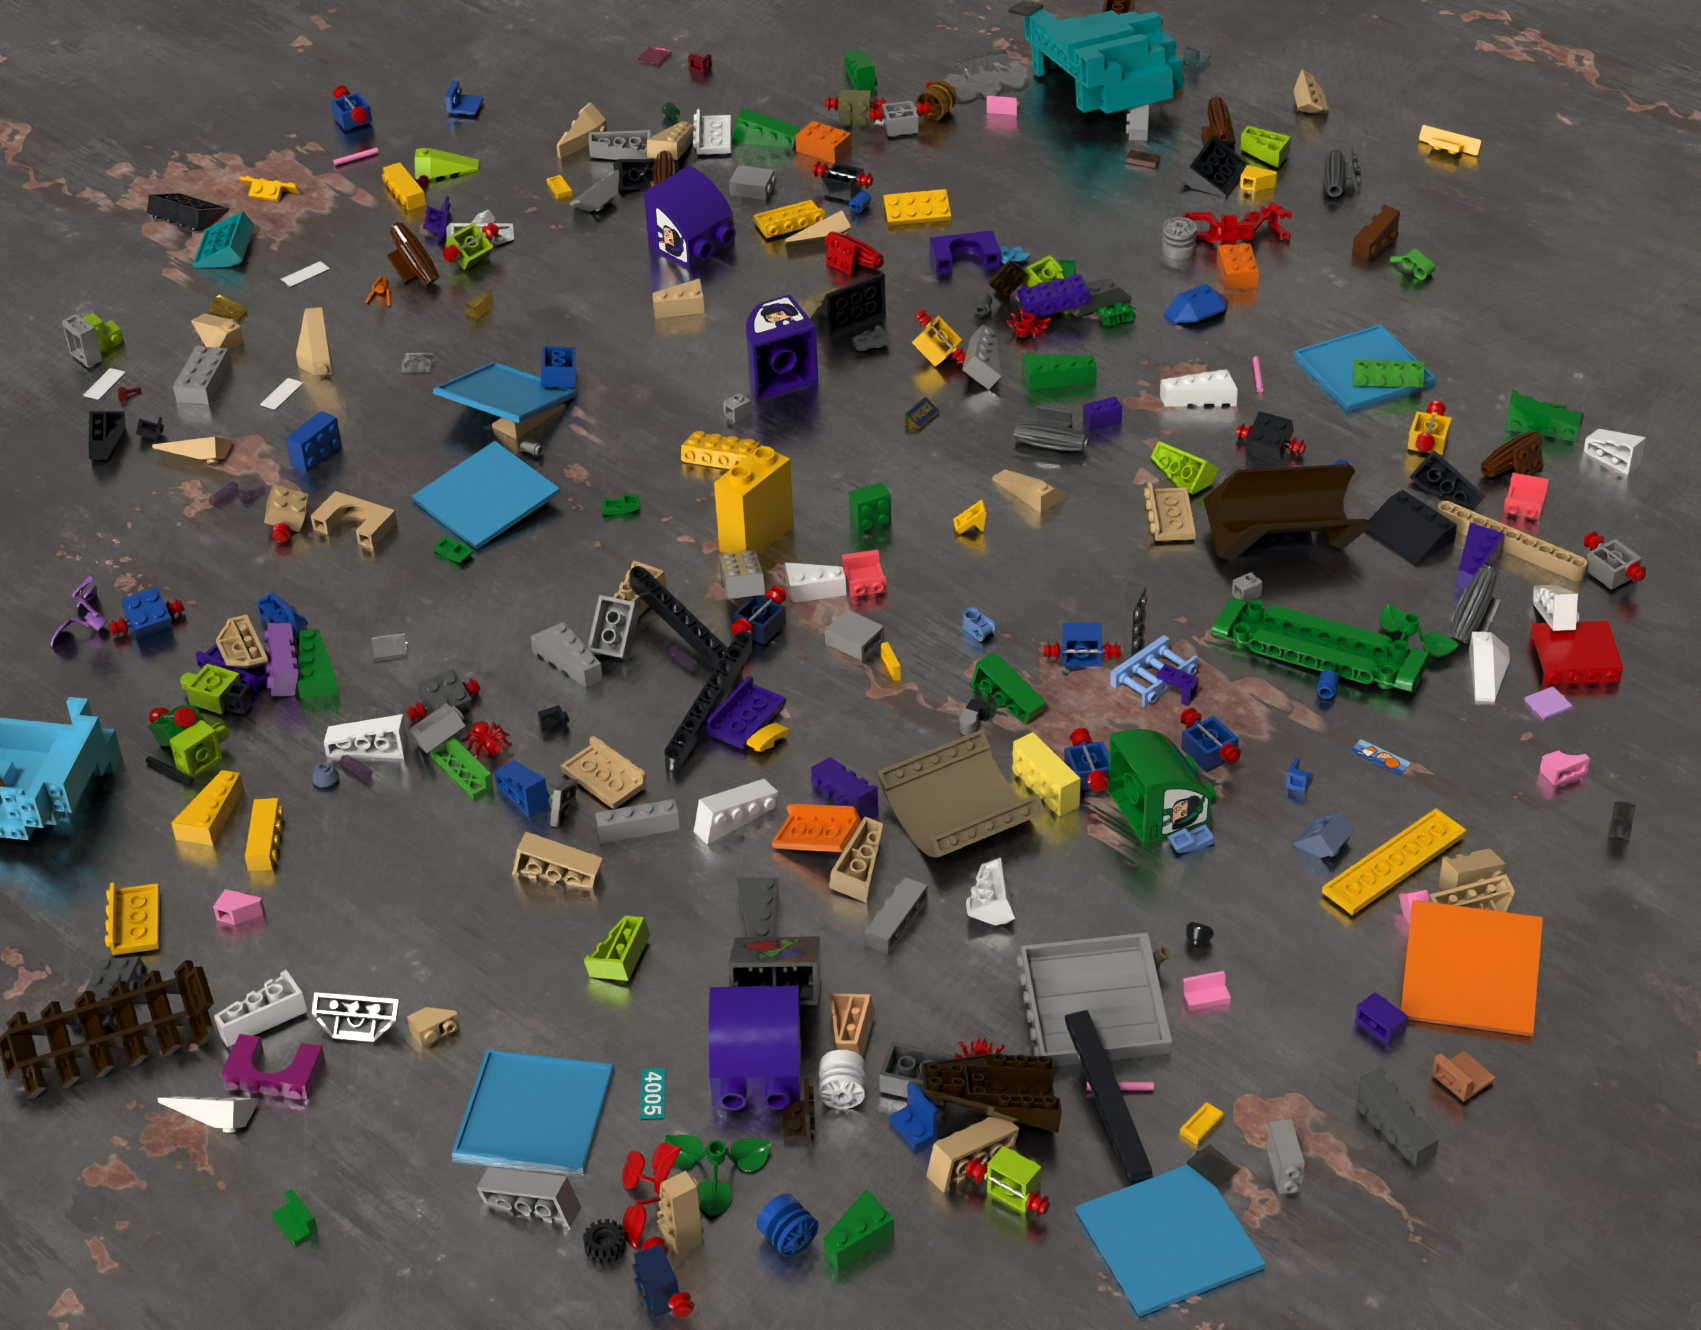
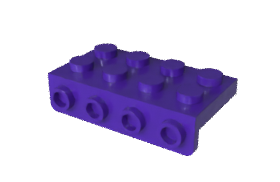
M1073 274L1068 278H1057L1052 282H1042L1036 286H1027L1017 290V296L1024 309V313H1031L1035 318L1088 305L1091 302L1088 287L1081 274Z
M217 644L206 653L198 651L195 654L200 668L210 664L240 674L241 683L250 685L251 690L257 692L265 685L267 677H270L269 673H266V664L250 669L227 666Z
M748 676L718 706V709L707 718L708 735L744 750L748 746L746 745L747 740L754 733L765 727L786 704V697L754 685L753 677Z

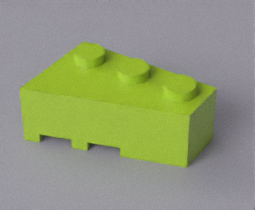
M1247 126L1241 133L1240 149L1278 168L1290 153L1291 136Z
M624 916L609 932V937L603 943L599 942L596 946L597 950L591 956L587 955L584 958L589 977L629 981L650 936L644 917Z

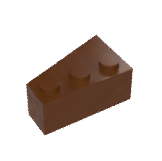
M1384 204L1379 215L1372 217V223L1369 226L1365 225L1355 236L1352 252L1370 259L1383 248H1386L1391 242L1395 241L1399 235V210Z

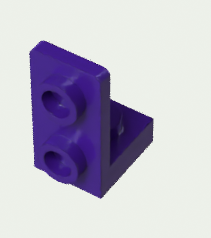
M1164 664L1156 673L1157 679L1181 688L1182 704L1189 706L1197 697L1198 677L1167 664Z

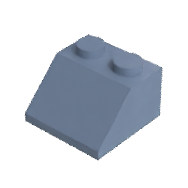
M1337 811L1313 819L1295 839L1293 844L1319 858L1333 857L1339 853V848L1349 841V836L1355 829L1342 811Z

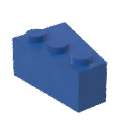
M515 760L494 771L496 785L528 817L549 807V793L546 787V780L541 775Z

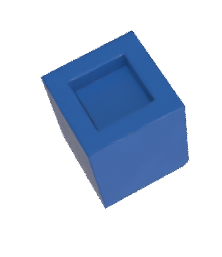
M1296 757L1287 772L1286 786L1305 792L1313 779V774L1300 770V758Z

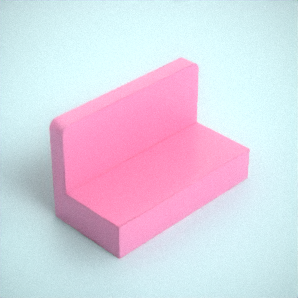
M987 96V113L1017 115L1019 109L1017 98Z
M1225 971L1184 978L1182 996L1188 1011L1230 1004L1231 997L1225 986Z

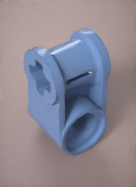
M970 607L963 611L962 628L977 641L981 642L987 635L994 634L997 631L994 621L986 617L978 609Z

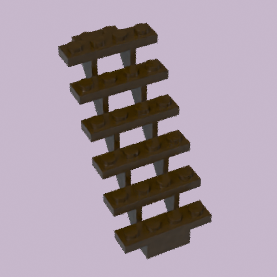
M185 960L174 971L175 978L164 982L162 981L160 971L152 970L141 981L142 988L131 992L126 981H118L107 992L109 999L99 1002L95 1001L93 991H85L74 1002L76 1009L62 1012L59 1001H51L40 1012L42 1019L31 1023L28 1022L25 1012H17L7 1022L8 1030L0 1037V1056L6 1078L21 1079L27 1099H35L46 1088L41 1068L56 1069L61 1088H70L81 1077L75 1058H90L95 1077H104L114 1067V1060L109 1047L124 1048L129 1066L137 1067L148 1056L143 1037H157L163 1056H171L182 1045L176 1026L191 1027L196 1045L204 1046L215 1035V1031L208 1009L214 1005V1001L203 967H194L193 961ZM167 994H181L185 1011L172 1014ZM133 1004L148 1005L152 1021L139 1025ZM100 1014L114 1015L119 1031L105 1035ZM66 1025H81L85 1042L72 1046ZM32 1035L47 1036L51 1052L37 1056Z

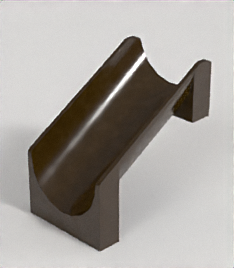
M1349 464L1235 471L1203 499L1218 557L1233 561L1264 534L1326 531L1329 544L1344 549L1371 527L1369 520L1347 519L1344 512L1343 499L1346 487L1355 473L1354 467Z

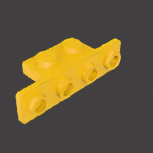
M1426 125L1422 126L1419 136L1420 141L1428 142L1429 145L1433 146V149H1447L1448 153L1451 154L1465 152L1478 155L1482 143L1480 139Z
M250 176L239 178L243 186L251 187L248 196L253 199L279 202L282 192L301 194V190L292 182L287 184L278 180L254 179Z

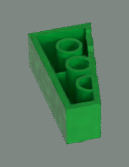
M742 108L736 120L732 142L792 150L796 144L795 135L800 132V127Z
M319 629L301 630L299 634L297 684L300 698L339 695L336 677Z

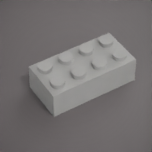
M196 346L173 385L177 403L210 405L231 366L228 348Z
M745 550L740 554L728 552L724 553L723 556H719L721 578L728 599L765 595L763 572L756 552Z

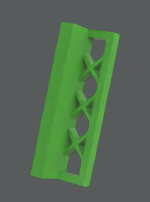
M453 736L443 741L442 746L430 752L431 757L473 799L494 788L492 774ZM444 752L449 754L448 757H440L439 755ZM450 763H458L460 766L459 768L450 767ZM461 774H470V778H461L460 776ZM472 784L482 786L476 790L471 788Z

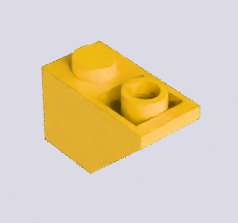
M1247 165L1241 174L1240 188L1250 191L1273 188L1276 186L1277 172Z

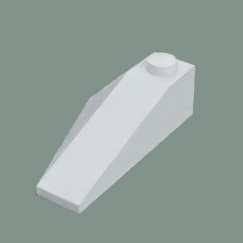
M998 858L981 864L976 876V886L971 888L972 895L966 900L968 916L995 926L1007 924L1015 919V912L1002 859Z

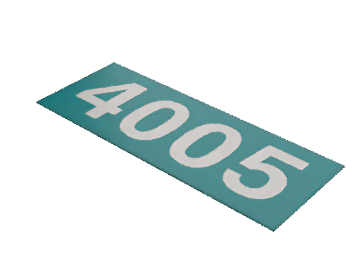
M666 1068L641 1070L640 1119H659L665 1117Z

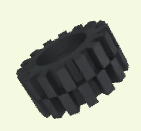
M601 1219L597 1220V1225L592 1222L590 1224L591 1228L587 1227L585 1229L586 1233L583 1234L585 1252L587 1257L590 1256V1260L594 1261L596 1259L598 1264L601 1263V1260H604V1264H608L610 1259L613 1263L616 1261V1256L620 1259L622 1253L626 1251L625 1231L620 1223L617 1225L615 1220L610 1223L609 1219H605V1222L602 1223ZM608 1237L613 1239V1242L608 1245L596 1244L601 1238Z

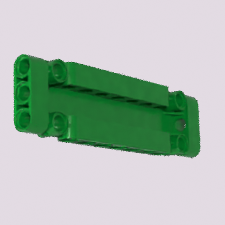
M1230 597L1215 620L1211 631L1212 636L1231 641L1237 648L1248 646L1251 651L1322 672L1325 670L1334 671L1340 677L1364 684H1369L1372 681L1377 682L1378 686L1382 689L1394 687L1414 692L1431 658V652L1414 647L1412 650L1409 649L1410 645L1405 640L1393 642L1389 636L1278 605H1272L1266 610L1264 609V603L1260 600H1252L1248 603L1247 601Z

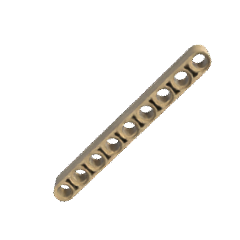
M1441 501L1438 504L1437 512L1456 523L1457 532L1467 536L1470 522L1505 534L1502 551L1573 581H1582L1585 578L1587 560L1452 502Z

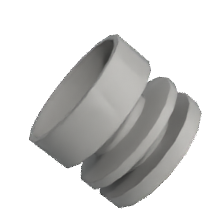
M1183 217L1171 218L1164 222L1162 233L1163 254L1178 260L1193 256L1196 251V223Z

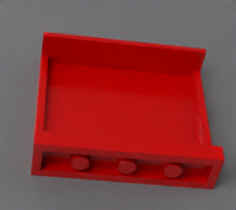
M1608 621L1576 623V630L1553 631L1547 623L1531 624L1529 639L1530 643H1535L1544 672L1543 684L1621 681L1623 664Z

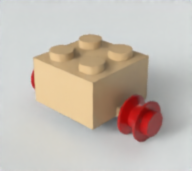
M272 486L267 500L264 523L273 525L272 538L280 543L287 542L290 539L291 530L300 532L306 514L308 494L282 486Z

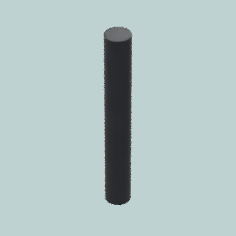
M148 756L145 760L146 763L189 785H192L194 782L193 777L151 756Z

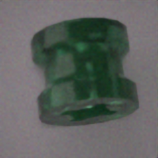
M668 102L662 107V114L667 120L673 122L679 118L680 111L672 102Z

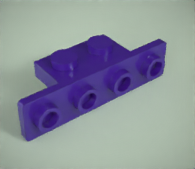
M446 196L441 210L427 206L425 210L423 229L437 233L438 243L441 242L442 238L445 239L447 235L446 227L449 223V209L451 206L449 196Z

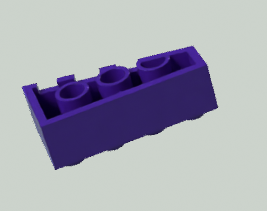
M1470 522L1458 570L1456 587L1465 590L1480 567L1484 568L1485 565L1491 567L1503 549L1504 533Z
M831 757L811 767L812 784L818 787L825 797L830 798L836 806H853L857 810L861 821L865 816L871 819L879 816L877 786L874 784L869 786L866 779H858L855 772L852 770L847 772L844 765Z

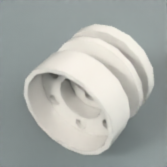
M835 1050L828 1052L821 1058L819 1063V1098L824 1104L837 1109H848L857 1106L865 1098V1061L862 1056L849 1050Z

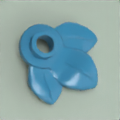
M1005 246L999 248L1001 262L1004 264L1009 260L1013 262L1024 261L1030 256L1029 253H1022L1020 246L1008 249Z

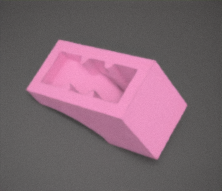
M1558 750L1542 756L1540 772L1555 786L1587 773L1590 758L1586 754L1567 755Z

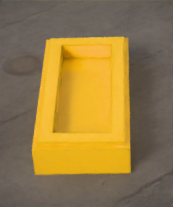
M561 175L546 179L548 186L558 199L572 195L571 188Z
M888 642L881 643V658L894 682L901 680V666Z
M1206 1102L1180 1128L1179 1134L1198 1145L1224 1119L1225 1113Z

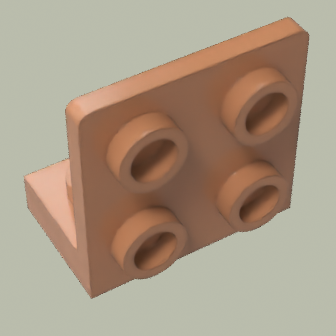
M1465 1051L1460 1052L1452 1059H1447L1441 1053L1434 1057L1432 1075L1463 1102L1495 1080L1493 1074Z

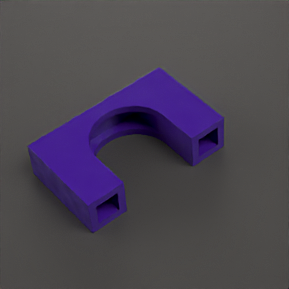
M993 230L929 238L930 254L936 273L952 271V255L960 251L977 253L980 255L984 267L1001 265V252Z

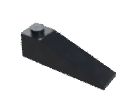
M618 159L613 163L614 171H619V189L638 190L649 186L650 181H654V163L656 159ZM674 160L677 173L679 172L678 160Z
M1434 450L1409 477L1423 490L1472 510L1486 497L1452 464Z

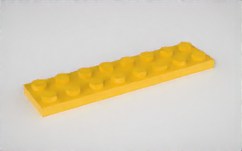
M1435 808L1322 886V893L1351 915H1354L1464 838L1467 830Z

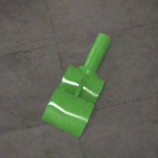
M1412 249L1403 256L1390 257L1391 263H1402L1406 269L1414 268V275L1420 280H1424L1435 271L1434 263L1418 249Z

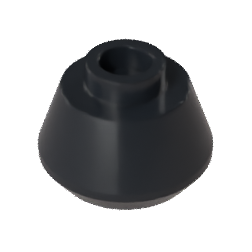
M1190 922L1186 925V937L1190 940L1189 944L1201 948L1202 944L1207 945L1214 936L1213 929L1196 922Z

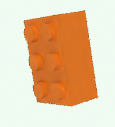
M811 121L795 135L797 152L831 163L838 162L852 149L851 133L816 121Z
M1241 243L1218 246L1217 265L1225 290L1258 288L1259 269L1251 244Z

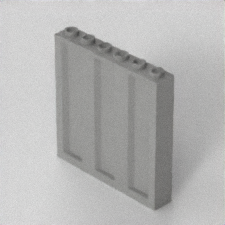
M1148 932L1020 947V955H1017L1018 968H1022L1023 972L1020 973L1021 986L1026 988V991H1023L1024 1003L1029 1004L1027 1019L1028 1023L1032 1022L1033 1028H1030L1031 1040L1036 1042L1034 1056L1053 1057L1054 1067L1081 1064L1066 1027L1065 1015L1086 1009L1091 1016L1108 1061L1171 1054L1172 1039Z

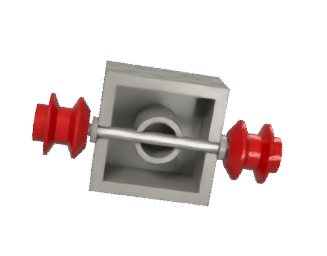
M912 101L882 104V109L878 107V110H874L873 107L871 108L869 118L873 120V123L877 119L880 122L883 121L888 136L910 135L918 133V115L921 117L925 113L928 116V113H931L930 103L927 104V101L924 104L918 102L916 107H914Z
M1596 531L1588 533L1584 537V546L1586 548L1590 547V552L1587 554L1586 571L1611 590L1629 580L1636 583L1645 578L1646 568L1641 566L1642 558L1621 542L1613 539L1603 544L1604 537L1598 536Z

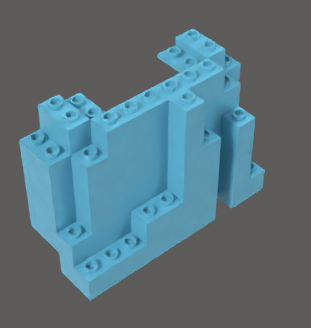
M68 698L66 703L73 725L0 718V778L6 786H0L2 798L0 799V840L2 837L29 840L35 827L44 828L45 824L57 825L59 821L70 822L93 776H102L103 773H115L122 760L115 729L101 728L99 718L92 715L88 699Z

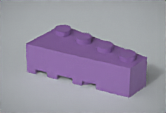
M268 623L267 631L263 632V641L267 642L264 650L268 657L266 673H269L270 676L267 677V688H271V696H294L298 669H296L297 660L295 658V646H293L291 623Z

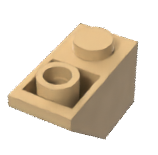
M425 1007L407 1016L409 1030L421 1047L460 1028L458 1014L454 1010Z

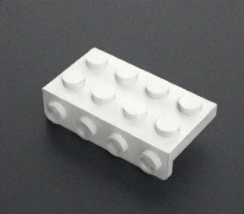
M697 109V114H694L693 148L697 149V154L731 153V115L700 116V109Z

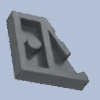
M880 325L875 326V331L871 333L867 330L861 335L852 338L853 345L857 351H867L870 348H881L890 344L889 337Z
M570 778L552 791L550 826L558 827L560 825V815H566L569 807L575 801L578 780Z

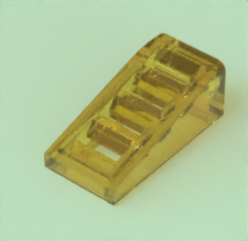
M491 290L484 292L465 304L468 319L476 322L493 305Z
M218 295L210 303V312L239 319L248 309L221 295Z

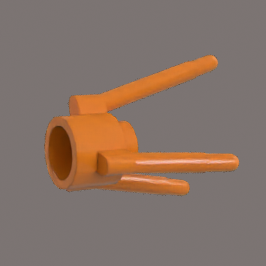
M382 276L377 278L372 286L373 290L365 301L366 304H368L375 292L384 293L386 291L387 304L391 306V287L388 286L389 281L387 278Z

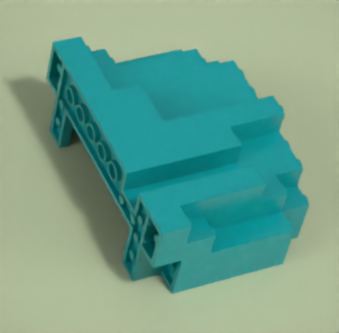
M1040 6L1023 10L1025 39L1031 43L1033 72L1038 76H1043L1044 70L1055 68L1056 64H1058L1073 76L1076 83L1077 108L1083 113L1096 109H1101L1106 114L1173 98L1175 90L1183 89V60L1175 55L1176 41L1161 30L1163 20L1155 11L1138 14L1133 11L1118 15L1111 10L1081 18L1072 17L1061 20L1058 17H1053Z

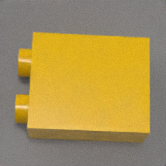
M761 445L714 482L719 551L740 554L742 551L752 550L758 556L794 527L790 458L775 452L770 447Z

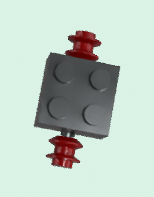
M454 668L419 683L417 694L423 704L416 702V707L414 708L409 705L406 711L410 721L418 723V718H426V712L430 715L446 703L451 707L455 706L456 709L463 713L470 709L471 695L479 696L480 685L472 678L469 679L468 684L461 682Z

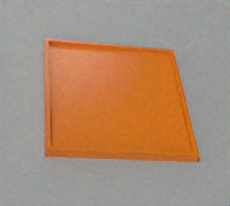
M1412 900L1400 1010L1408 1016L1409 1020L1533 1037L1543 917Z

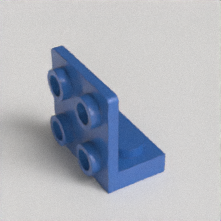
M453 81L445 95L447 112L454 114H476L484 100L483 96L463 95L459 81Z
M910 1082L907 1084L908 1106L890 1115L889 1122L915 1151L937 1139L938 1111L935 1104L925 1098L923 1091Z

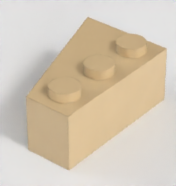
M700 278L652 293L655 319L705 313Z

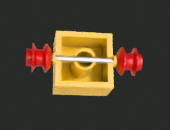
M921 309L915 315L916 319L914 321L919 320L921 323L920 327H926L912 343L935 367L950 353H952L951 359L955 358L957 360L956 365L959 363L961 365L964 364L966 353L963 352L964 347H956L962 339L939 315L930 322L932 315L926 314L927 309L924 311Z
M1434 400L1429 403L1426 413L1416 412L1409 432L1407 449L1431 453L1434 450L1443 455L1450 435L1452 421L1451 417L1444 416L1446 410L1444 403Z

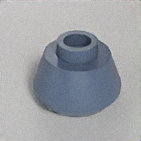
M326 762L316 765L312 774V782L321 788L331 787L339 779L338 771L332 764Z

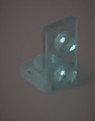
M1190 47L1184 49L1183 63L1191 69H1197L1211 58V53L1195 50Z

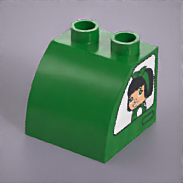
M1130 729L1110 734L1108 793L1144 845L1166 838L1184 828L1191 830L1210 823L1211 805L1217 802L1216 792L1211 782H1202L1199 778L1197 765L1192 756H1183L1169 737L1157 731Z

